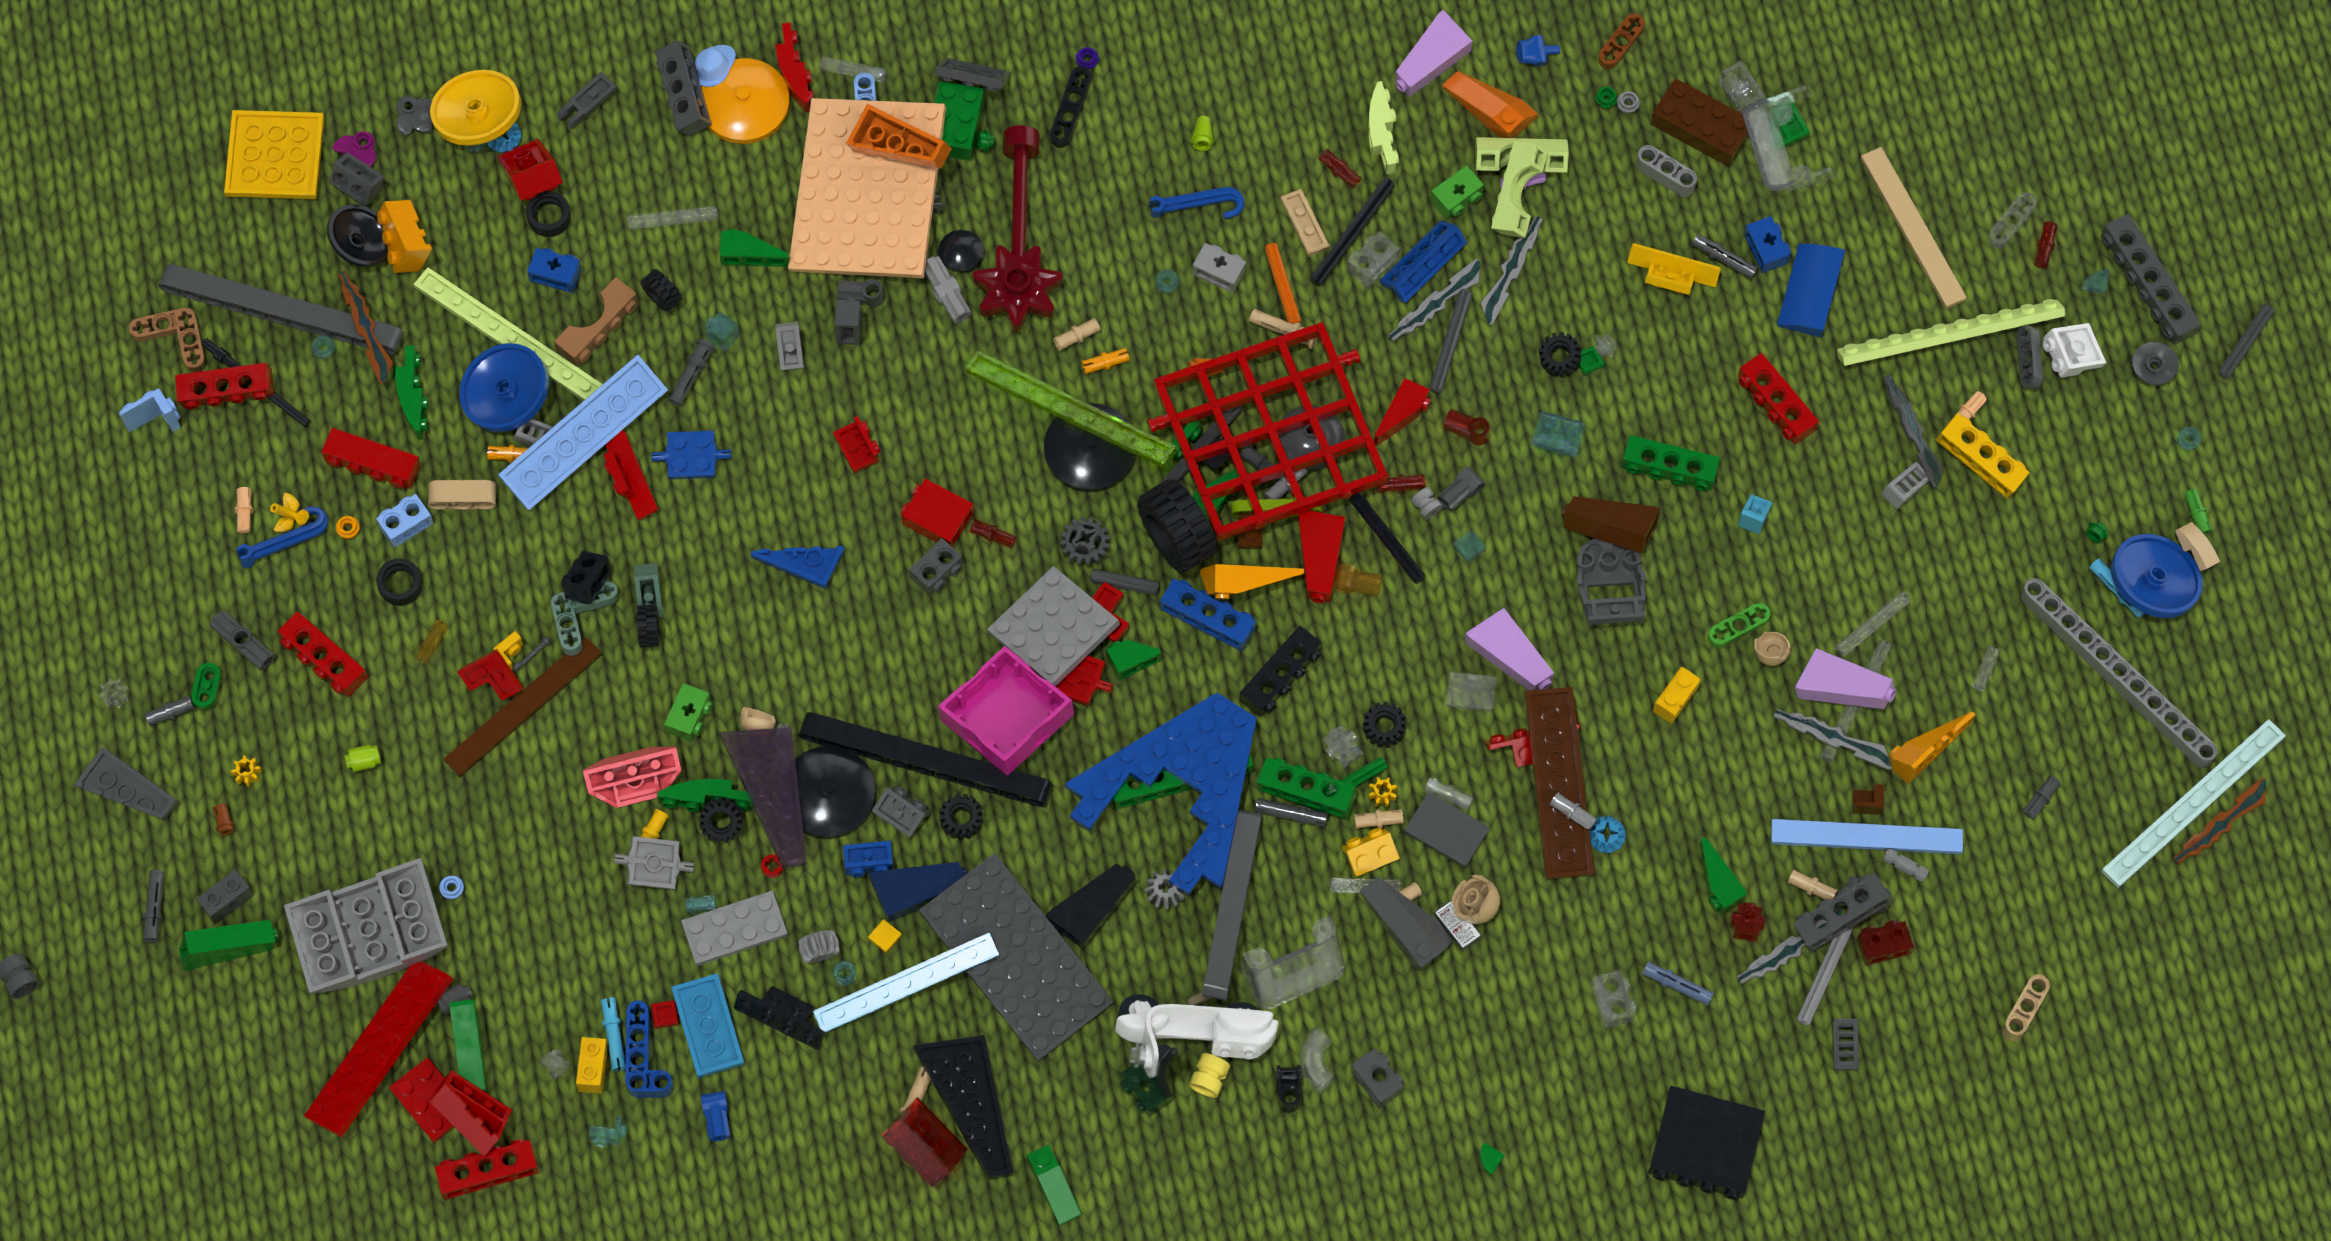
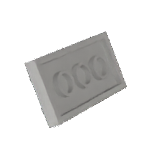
M773 890L681 920L696 967L788 937Z

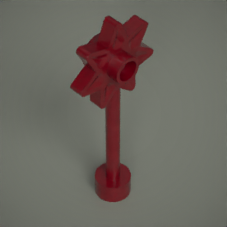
M1024 125L1011 126L1003 132V154L1008 158L1014 159L1011 252L1004 246L998 245L996 247V268L973 272V283L987 292V295L980 304L981 316L986 317L1005 312L1014 331L1021 330L1029 312L1049 318L1053 317L1054 306L1047 294L1063 283V274L1061 272L1040 268L1041 248L1039 246H1033L1026 252L1028 160L1035 158L1039 154L1040 134L1037 129Z

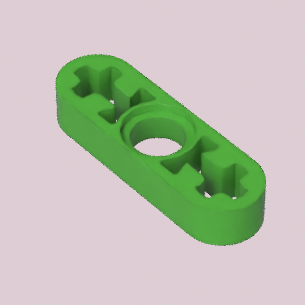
M1756 603L1714 625L1708 634L1709 643L1715 648H1723L1763 627L1769 621L1770 609L1763 603ZM1756 611H1758L1759 613H1764L1763 619H1761L1760 617H1756L1752 619V623L1750 624L1749 619L1755 616ZM1737 620L1743 621L1746 628L1742 631H1737L1733 628V622ZM1726 626H1728L1729 632L1724 634L1722 640H1720L1719 638H1714L1715 632H1717L1719 635L1723 634L1727 630Z

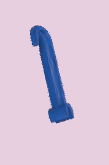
M1223 187L1168 198L1154 196L1149 200L1148 207L1156 206V208L1151 210V217L1158 218L1166 212L1233 201L1237 207L1223 214L1224 219H1230L1242 212L1244 198L1237 189Z
M318 507L304 508L308 511L309 515H317L318 519L315 522L253 546L247 544L238 546L236 551L242 567L249 568L259 558L322 534L328 525L326 513Z

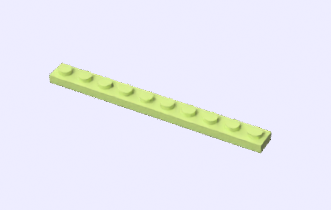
M427 267L414 283L415 289L497 344L514 343L530 348L544 362L549 378L582 401L602 385V383Z
M2047 299L2040 304L2022 305L2018 309H2003L1995 314H1981L1969 320L1958 319L1951 324H1936L1929 329H1914L1910 333L1902 335L1892 334L1888 338L1880 340L1869 339L1866 343L1847 344L1844 348L1837 349V356L1842 364L1846 366L2064 317L2065 308L2058 300Z

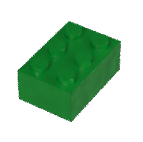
M939 81L934 103L945 104L946 106L942 140L952 148L948 157L971 161L984 105V89Z

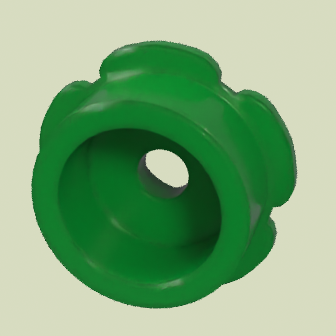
M1602 87L1597 91L1595 101L1602 108H1610L1611 105L1617 103L1616 92L1611 87Z
M984 130V132H978L977 149L987 152L989 148L993 147L994 138L993 134H989L988 130Z
M2089 523L2086 535L2091 541L2101 543L2102 540L2108 538V530L2103 523Z

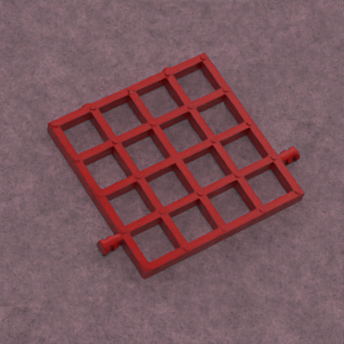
M1323 322L1154 379V387L1166 415L1147 419L1149 430L1151 433H1154L1156 430H1163L1168 426L1171 427L1217 541L1254 528L1261 529L1266 524L1339 499H1348L1353 494L1388 483V474L1342 368L1344 366H1351L1353 363H1360L1359 353L1357 349H1353L1351 352H1344L1342 355L1337 356ZM1318 337L1328 362L1298 372L1288 347ZM1278 351L1288 376L1257 386L1247 361ZM1238 365L1247 390L1217 400L1207 375ZM1334 374L1344 399L1313 409L1303 384ZM1197 378L1207 403L1176 413L1166 388ZM1294 388L1304 413L1273 423L1263 398ZM1253 401L1263 427L1232 437L1222 412ZM1349 411L1360 436L1329 446L1319 421ZM1212 415L1222 441L1191 451L1181 426ZM1309 425L1319 450L1288 460L1278 435ZM1269 439L1279 464L1247 474L1237 449ZM1365 448L1375 474L1345 484L1334 458ZM1228 452L1238 478L1206 488L1197 462ZM1325 462L1335 487L1304 498L1293 472ZM1284 476L1294 501L1263 512L1253 486ZM1243 490L1253 516L1222 526L1212 500Z

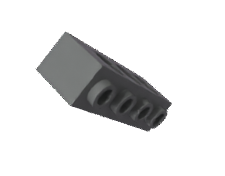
M676 40L655 51L657 57L656 64L662 74V85L668 95V106L674 116L673 124L679 132L691 136L711 126L712 123L690 47Z
M1876 873L1862 876L1858 879V883L1851 888L1847 886L1837 893L1838 896L1831 900L1826 899L1817 905V909L1810 913L1805 912L1796 918L1797 921L1793 924L1811 953L1893 902ZM1862 893L1868 894L1865 902L1856 901L1858 895ZM1840 906L1848 907L1844 915L1836 914V910ZM1819 919L1827 920V924L1823 928L1816 927V922Z

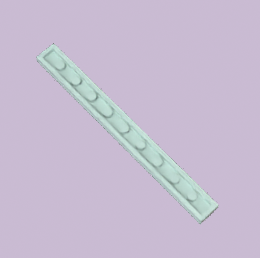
M2268 719L2106 865L2101 873L2117 888H2120L2276 747L2286 735Z

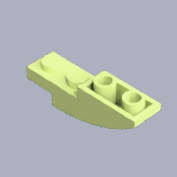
M1380 81L1376 84L1370 103L1368 138L1372 157L1381 155L1387 175L1395 173L1396 164H1399L1398 153L1396 150L1393 151L1391 146L1393 144L1391 131L1393 130V122H1396V115L1394 109H1390L1388 104L1390 102L1389 91L1384 89L1383 83Z

